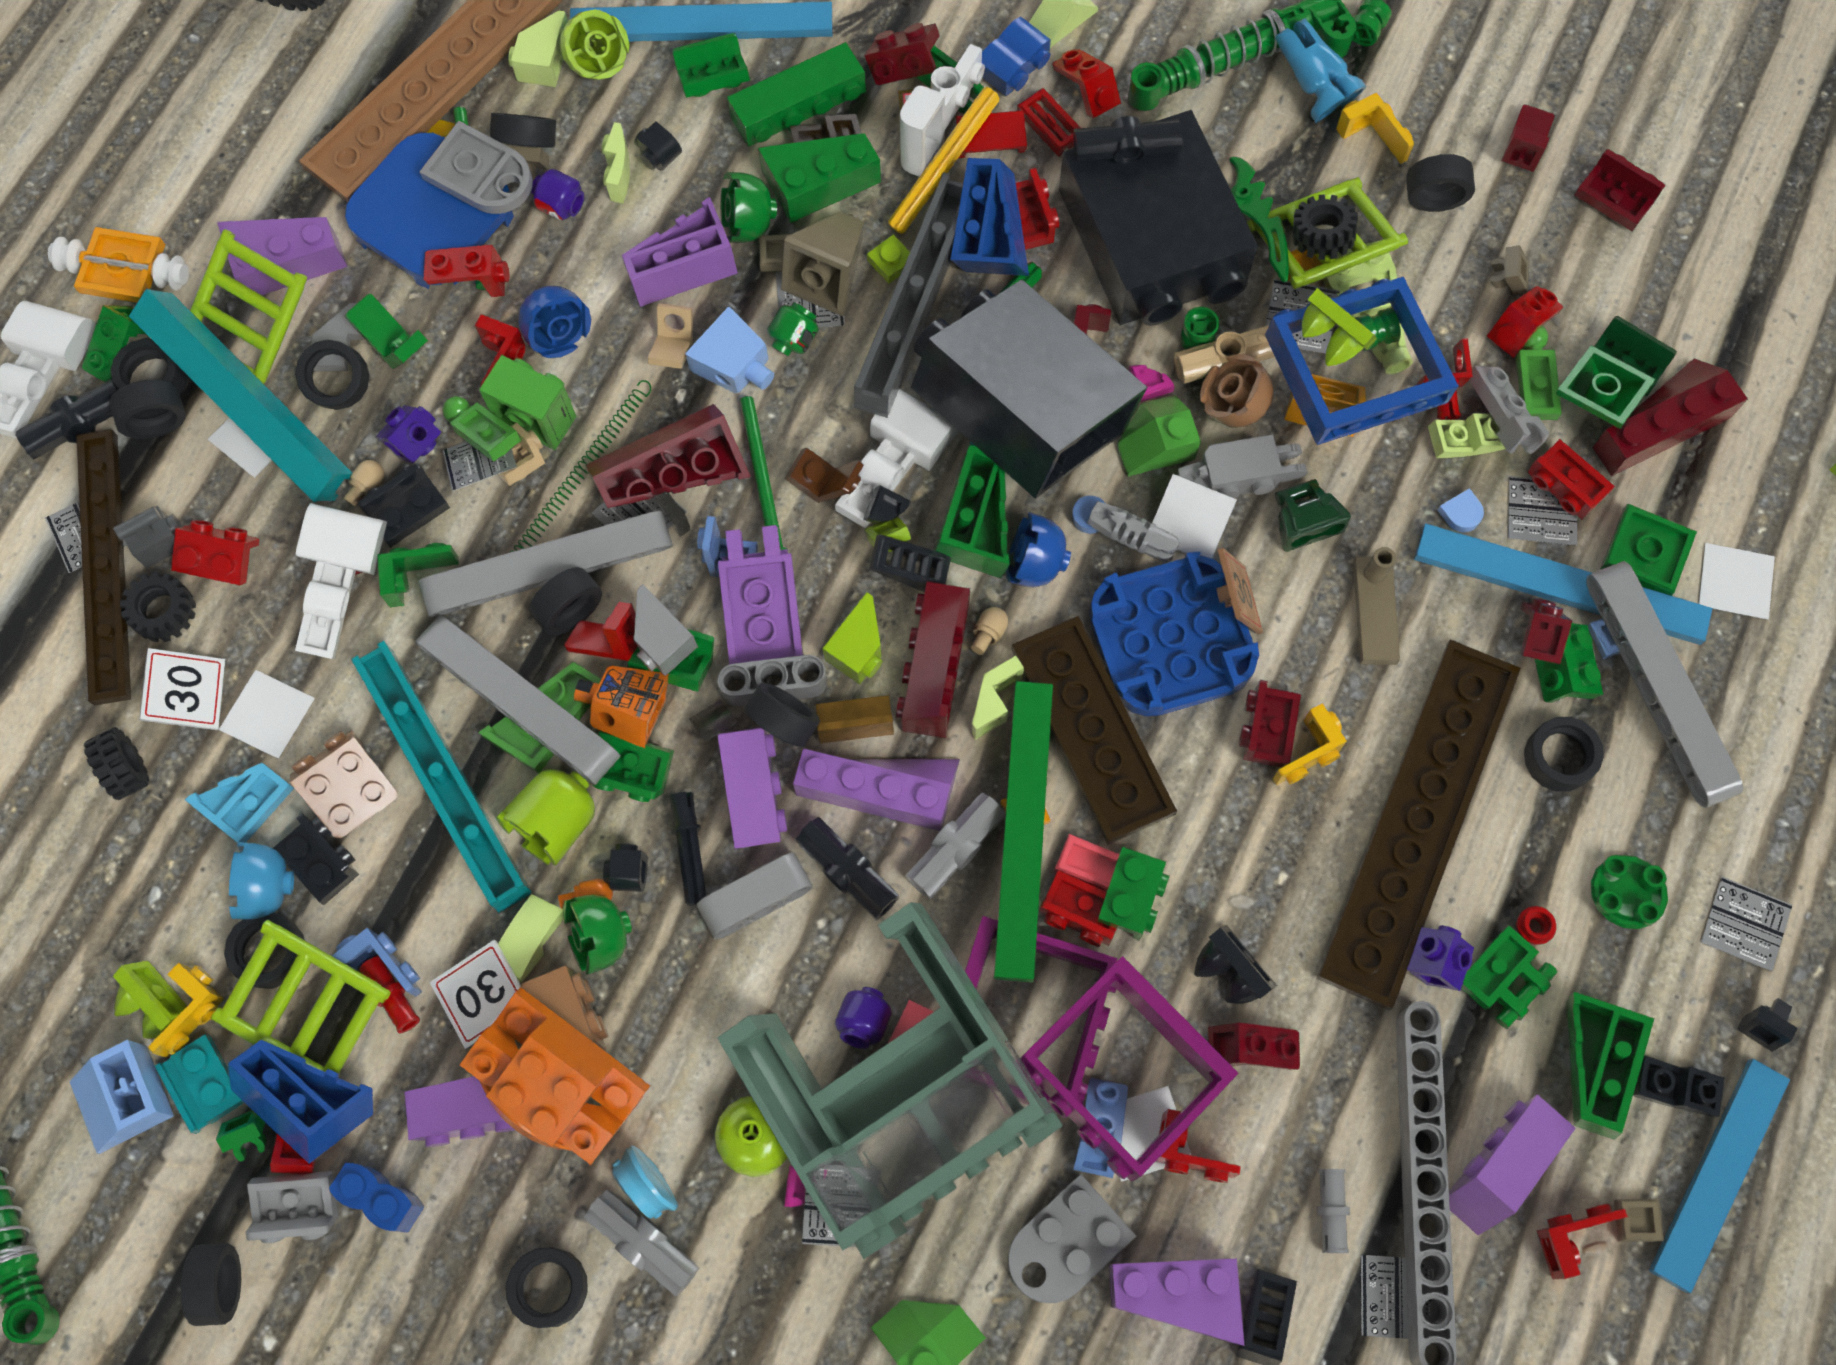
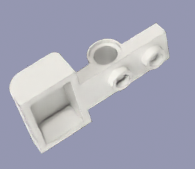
M970 44L955 68L943 66L934 70L931 75V89L925 86L915 87L900 111L901 166L905 171L920 177L944 144L945 129L959 107H965L971 88L974 84L978 85L984 75L985 65L982 64V48Z
M22 301L16 306L1 332L2 341L13 354H17L19 357L15 364L4 363L0 366V434L17 439L15 436L16 431L27 425L59 367L76 371L88 350L96 327L93 320L30 301Z
M899 389L888 418L876 414L872 418L870 437L881 444L876 451L872 449L866 454L861 462L864 466L859 473V476H861L859 485L851 494H845L840 497L835 504L836 511L866 529L870 522L863 519L875 487L881 485L894 491L914 463L930 471L957 435L958 430L935 409Z
M312 503L309 504L304 516L296 548V556L316 561L313 579L309 582L304 597V616L295 651L335 659L355 573L359 571L371 575L375 574L378 561L377 554L380 553L387 524L386 521Z

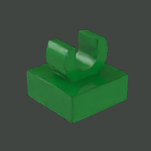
M253 1110L223 1122L216 1137L221 1151L224 1153L233 1149L235 1158L240 1162L245 1160L247 1155L246 1149L243 1146L244 1143H254L260 1153L264 1152L267 1144L266 1137L262 1133L265 1122Z

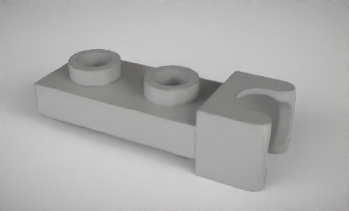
M1474 366L1472 369L1473 377L1469 381L1500 428L1496 435L1509 453H1513L1517 446L1521 444L1527 453L1532 454L1549 436V432L1539 416L1530 415L1526 409L1525 401L1517 395L1509 382L1508 375L1500 367Z

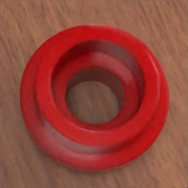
M1528 907L1518 915L1516 920L1517 932L1532 945H1543L1549 942L1556 933L1557 925L1555 918L1543 907ZM1530 920H1535L1540 924V933L1531 930L1529 926Z

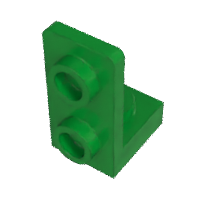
M367 294L345 314V318L392 369L403 364L428 341L419 330L409 335L372 294Z
M102 306L82 365L84 371L103 382L112 379L110 370L113 359L121 348L127 345L129 337L146 334L129 317L134 307Z
M431 543L426 545L425 548L413 550L394 548L389 553L377 554L380 596L390 608L405 606L404 593L409 591L406 572L458 565V555L451 545L444 543Z

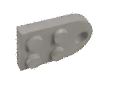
M461 121L456 123L420 170L423 180L478 210L490 214L506 213L518 208L528 198L533 185L528 163L520 153ZM515 182L520 184L519 188L512 193L503 192L504 186L508 183Z
M1080 1174L1017 1233L1009 1249V1272L1017 1288L1030 1299L1041 1303L1062 1302L1075 1295L1127 1246L1136 1235L1084 1176ZM1031 1262L1040 1264L1046 1274L1043 1284L1035 1288L1026 1285L1022 1278L1023 1268Z

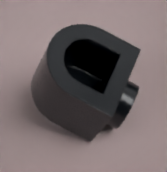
M657 121L648 129L644 128L634 140V144L641 152L639 154L640 159L651 170L657 168L663 171L682 153V148L675 137Z
M615 844V850L611 849L610 860H605L604 882L609 883L611 891L643 892L647 879L648 856L641 850H638L637 845Z

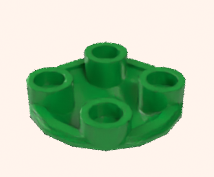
M1613 855L1595 869L1590 882L1591 897L1597 910L1609 922L1627 929L1645 928L1653 925L1663 916L1668 904L1667 886L1665 884L1667 880L1666 874L1660 867L1651 865L1636 856Z

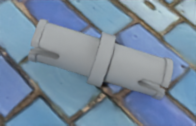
M1318 1169L1320 1173L1321 1206H1317V1215H1321L1322 1253H1349L1346 1215H1350V1207L1346 1206L1345 1169Z

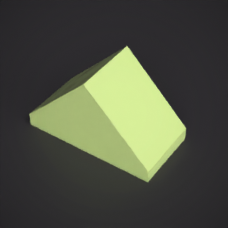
M1043 0L1029 23L1051 39V48L1098 11V7L1091 0Z

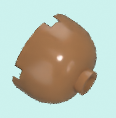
M1243 353L1227 357L1226 359L1229 362L1221 368L1215 365L1203 381L1200 392V400L1205 404V412L1215 421L1231 428L1247 427L1256 423L1266 414L1274 396L1272 378L1254 357Z

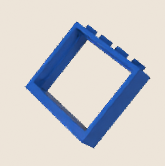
M1404 276L1393 280L1385 278L1375 282L1371 287L1361 290L1349 289L1338 297L1332 298V300L1350 315L1390 303L1429 382L1330 413L1292 333L1302 331L1303 316L1310 303L1306 307L1294 311L1285 309L1278 312L1272 317L1265 333V337L1316 445L1447 404L1459 387Z

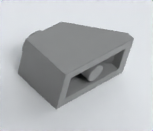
M642 584L637 589L634 640L640 649L637 657L651 672L657 668L666 676L692 653L698 645L694 636Z

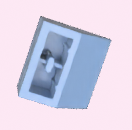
M126 1040L90 1058L70 1081L94 1148L98 1154L174 1116L146 1045Z

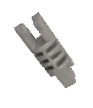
M1099 501L1093 507L1087 522L1088 525L1111 540H1116L1130 549H1135L1139 553H1145L1155 559L1158 558L1159 561L1162 560L1163 562H1168V560L1173 558L1174 552L1178 549L1180 543L1176 536L1157 527L1156 524L1150 523L1144 518L1141 519L1125 509Z

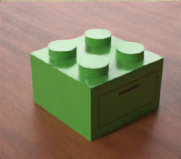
M501 355L479 389L490 412L509 426L518 423L526 431H534L542 445L553 450L557 449L577 417L563 381L553 374L546 373L543 375L534 371L531 365L518 358L513 361Z

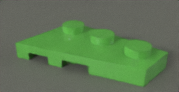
M572 662L537 689L577 720H580L591 705L574 700L576 685L579 679L599 684L601 678ZM504 717L494 726L488 725L478 732L485 740L538 774L554 755L507 717Z

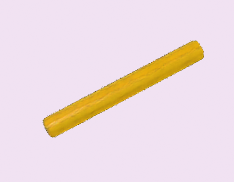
M989 87L982 89L890 217L888 224L894 231L900 234L906 232L938 187L943 172H949L995 108L1000 98L994 90Z

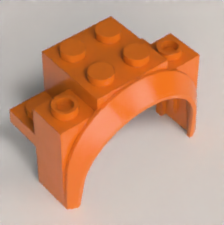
M521 987L513 994L494 1023L479 1036L460 1063L462 1068L480 1081L492 1107L513 1129L541 1145L554 1149L573 1151L590 1165L621 1128L650 1087L639 1076ZM515 1040L522 1044L520 1049H518ZM592 1097L602 1106L593 1105L586 1102Z

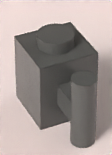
M153 506L113 527L120 540H125L132 555L143 566L149 568L173 555L175 528L182 526L174 514L167 516L158 506Z

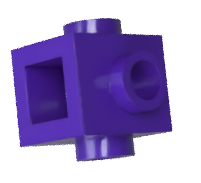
M404 405L402 408L399 406L390 412L385 419L387 424L376 437L401 461L414 463L420 456L427 455L437 443L435 439L440 435L441 431L433 424L436 419L421 406L416 408Z
M1440 925L1438 930L1421 927L1407 970L1426 985L1460 991L1466 972L1472 964L1474 947L1461 938L1462 933L1452 927Z

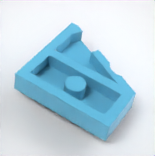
M260 763L245 770L240 776H231L218 782V787L200 795L197 793L189 795L185 801L235 842L246 843L294 788L265 764Z

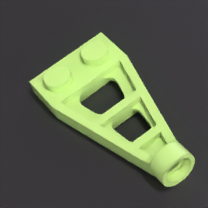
M1376 242L1368 243V244H1366V245L1369 246V245L1374 244V243H1376ZM1348 249L1346 254H1349L1353 251L1351 249ZM1337 252V258L1341 257L1342 255ZM1386 253L1322 280L1326 288L1340 290L1337 293L1339 296L1349 290L1351 286L1374 280L1379 281L1385 278L1389 280L1397 279V274L1390 254ZM1388 303L1351 316L1354 318L1365 314L1375 316L1379 310L1392 308V306ZM1401 324V338L1398 342L1391 344L1382 342L1378 343L1376 348L1370 349L1379 362L1382 363L1387 374L1402 372L1413 363L1406 346L1405 334Z

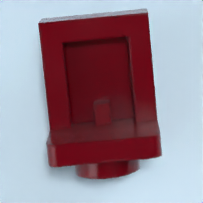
M1097 304L1077 305L1074 324L1086 335L1087 330L1108 332L1112 310Z

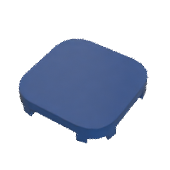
M417 133L408 136L396 145L353 193L347 203L345 217L356 241L364 249L370 248L412 276L417 285L429 289L430 285H442L445 283L427 284L424 281L426 251L482 246L501 224L508 227L514 215L512 211L501 214L483 212L423 180L420 170L445 137L435 133ZM508 185L504 186L503 192L511 193Z
M1200 552L1186 553L1183 559L1118 577L1116 572L1104 578L1103 583L1094 592L1089 610L1091 627L1106 671L1124 707L1132 713L1146 717L1158 716L1209 702L1242 690L1252 678L1260 656L1258 642L1253 643L1248 627L1236 619L1233 606L1226 608L1225 603L1219 602L1216 589L1227 585L1222 565L1214 559L1201 556Z

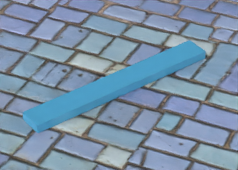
M832 2L570 8V19L579 12L594 9L616 17L627 31L629 42L707 40L730 33H735L738 39L833 37Z
M1425 523L1422 528L1414 557L1416 561L1600 615L1586 583L1587 576L1592 574V572ZM1643 588L1668 636L1698 645L1706 641L1713 608Z

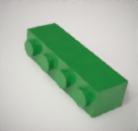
M844 42L728 96L730 117L748 147L758 142H765L773 135L788 129L789 126H798L801 122L815 115L825 114L832 107L858 98L862 93L866 92L865 71L848 44Z

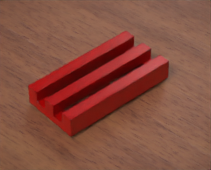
M1044 88L1017 105V111L1024 110V120L1058 157L1063 155L1066 148L1070 150L1074 147V129H1081V127ZM1039 100L1071 133V135L1068 136L1063 131V129L1056 123V120L1037 103Z

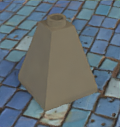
M838 212L787 236L784 240L781 290L843 316L846 312L861 248L864 222L856 215Z

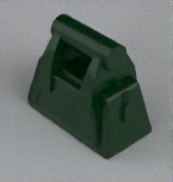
M1316 479L1275 492L1276 502L1281 507V512L1278 515V526L1282 549L1285 552L1346 531L1351 518L1350 512L1331 493H1325ZM1309 496L1308 500L1299 503L1295 502L1296 500Z

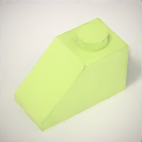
M559 10L518 33L516 44L511 46L508 56L509 66L513 67L518 82L556 87L564 60L560 49L561 32L568 21L565 11Z

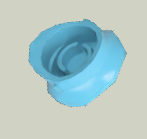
M634 1145L626 1148L622 1160L618 1159L612 1164V1175L622 1191L650 1219L653 1217L657 1219L662 1215L661 1211L664 1210L675 1211L678 1203L657 1166Z

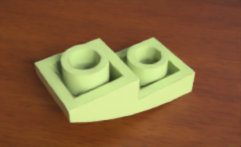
M614 122L610 135L606 134L602 142V154L605 155L608 164L604 173L603 183L607 187L610 200L623 204L630 179V159L622 126L620 123Z
M1473 413L1466 420H1435L1428 426L1436 458L1473 456L1505 449L1496 435L1500 428L1491 414Z
M533 894L530 895L520 908L498 943L519 983L525 980L544 956L543 945L564 920L563 909Z

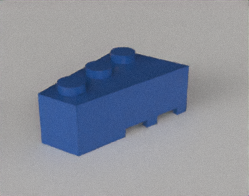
M968 158L950 260L965 272L1029 276L1014 173L1001 159Z
M263 1040L258 1041L228 1063L231 1090L309 1164L373 1115V1089L364 1084H360L358 1087L340 1079L339 1073L329 1069L324 1072L306 1064L304 1058Z

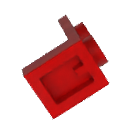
M481 314L475 324L481 342L487 348L498 352L481 382L482 386L501 355L513 361L516 358L522 360L525 355L526 345L518 328Z
M618 602L611 615L606 619L605 624L589 621L578 622L564 644L568 652L629 661L637 648L634 640L636 613L632 603Z
M1167 1109L1162 1114L1159 1134L1181 1111ZM1188 1128L1156 1161L1164 1163V1170L1185 1175L1188 1174L1189 1169L1204 1172V1179L1219 1183H1228V1178L1237 1177L1240 1175L1241 1170L1239 1165L1178 1153V1147H1185Z
M1607 1203L1585 1209L1588 1217L1573 1221L1571 1213L1547 1219L1549 1227L1536 1231L1552 1279H1567L1581 1275L1578 1265L1581 1264L1580 1253L1576 1244L1569 1240L1567 1233L1628 1217L1626 1210H1612L1610 1204Z

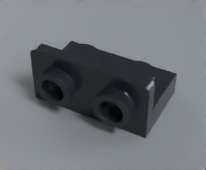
M419 463L401 469L392 480L381 487L371 489L358 502L367 517L387 522L383 539L390 548L450 508Z
M301 813L296 818L300 825L274 846L273 849L283 856L286 865L317 901L325 905L360 874L351 865L356 859L341 843L337 847L331 843L328 837L332 832L325 827L318 817L310 820Z

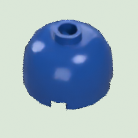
M543 286L534 290L522 303L518 317L520 332L524 340L534 351L546 358H561L575 351L578 346L574 343L579 341L582 335L585 338L587 337L592 321L590 310L574 292L561 286Z
M1029 512V519L1023 517L1014 535L1009 553L1014 552L1015 564L1014 566H1008L1006 579L1012 584L1035 588L1047 585L1053 581L1059 571L1065 572L1070 562L1071 552L1066 550V537L1062 529L1054 521Z

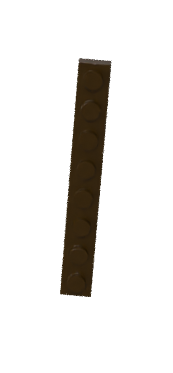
M113 430L76 435L88 702L94 706L131 700L128 624L121 615V612L124 610L120 607V600H126V597L122 595L126 589L123 540L119 539L113 527L122 523L118 435Z

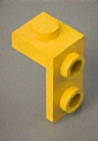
M1377 92L1360 101H1351L1342 109L1336 130L1343 139L1372 125L1400 164L1408 160L1414 146L1412 135L1407 128L1402 127L1394 116L1391 106L1384 102Z
M1323 703L1309 710L1303 720L1319 748L1280 768L1273 777L1276 785L1286 780L1289 785L1294 784L1309 774L1308 768L1317 763L1321 767H1325L1341 757L1339 752L1347 740L1341 733L1342 726L1334 712H1328Z
M178 962L167 974L193 1001L148 1046V1049L153 1054L167 1058L184 1048L189 1041L188 1036L199 1025H203L211 1020L212 1014L218 1008L217 1006L224 1000L209 985L214 979L198 965L190 968Z

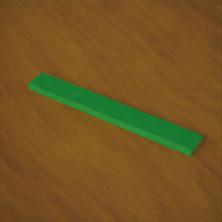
M1016 681L994 967V979L1031 983L1034 981L1053 684Z

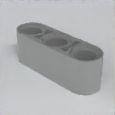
M814 655L730 664L720 671L717 680L723 699L727 704L737 707L746 706L758 685L764 683L765 679L772 675H778L782 678V681L776 687L790 693L797 699L817 697L827 687L824 664ZM807 671H815L819 674L818 678L813 682H804L800 679L802 674ZM737 679L745 682L744 687L738 691L727 689L728 684L733 680Z
M789 853L709 894L697 903V908L713 939L717 940L808 893L813 888V885L796 854Z

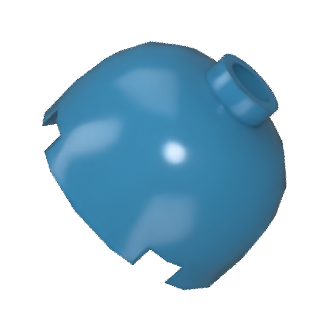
M238 843L237 847L240 852H234L230 870L229 896H237V907H229L231 918L258 919L275 913L281 907L285 894L292 895L294 872L287 871L285 859L277 850L261 844Z

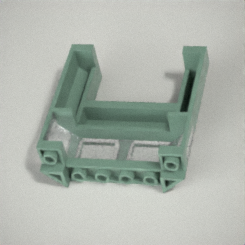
M910 902L878 926L886 939L899 940L941 1008L823 1089L820 1087L777 1013L749 1015L717 1037L842 1251L856 1245L863 1259L907 1233L908 1231L903 1223L924 1211L921 1205L923 1201L932 1195L938 1201L957 1188L953 1181L965 1173L971 1179L987 1169L990 1165L986 1159L999 1151L1001 1156L1004 1157L1023 1144L1019 1138L1020 1136L1023 1137L1028 1147L1031 1148L1041 1143L1063 1126L922 903Z

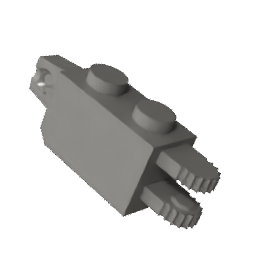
M1272 434L1209 445L1204 452L1202 461L1178 468L1177 476L1229 497L1236 498L1240 494L1251 492L1255 495L1267 494L1277 488L1279 482L1296 480L1306 476L1307 468L1306 465L1301 463L1281 466L1280 461L1300 456L1302 449L1299 443L1276 446Z

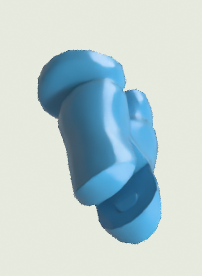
M1305 18L1296 22L1293 30L1286 28L1276 35L1275 39L1293 69L1303 91L1317 96V100L1311 109V117L1315 123L1326 118L1339 105L1341 107L1345 106L1366 89L1367 86L1363 80L1349 74L1346 62L1322 40Z

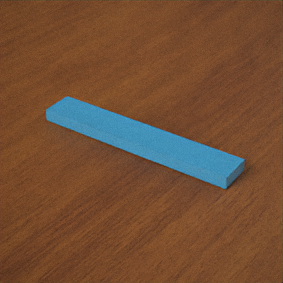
M1755 1059L1747 1061L1649 1272L1685 1293H1692L1789 1084V1078Z

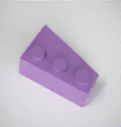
M710 197L701 202L702 208L690 216L686 217L683 214L675 219L676 225L661 235L658 232L654 233L622 254L630 283L640 307L738 273L731 245Z
M326 217L217 222L220 234L224 229L231 231L235 234L234 240L292 274L297 272L306 275L307 280L348 267L339 239ZM229 253L228 260L234 279L260 295L286 287Z
M761 727L718 734L735 849L781 842V832H787L788 830L785 810H778L776 795L782 794L779 771H772L771 757L776 756L773 735L767 734V731Z
M474 1076L405 1091L408 1140L425 1141V1147L450 1144V1138L460 1136V1140L484 1137L485 1132L488 1131L508 1132L515 1130L495 1111L486 1097L480 1081Z
M1538 1094L1525 1103L1518 1100L1508 1109L1503 1117L1507 1122L1502 1128H1496L1483 1143L1485 1148L1468 1163L1461 1177L1449 1190L1450 1211L1477 1235L1482 1234L1517 1212L1576 1129Z
M1237 1258L1109 1265L1112 1308L1229 1343L1245 1346Z

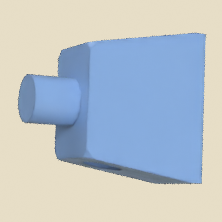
M727 307L685 353L690 371L733 393L741 392L749 382L764 390L771 384L774 378V372L764 366L769 359L766 344L730 307Z

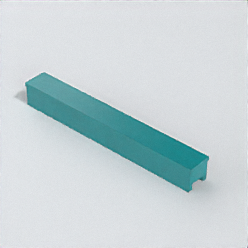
M146 289L129 317L313 502L335 501L339 496L336 493L337 489L344 479H350L352 472L175 295L169 292Z
M382 641L378 643L379 648L362 658L357 655L351 660L487 901L498 913H501L531 895L532 892L397 656L388 644Z

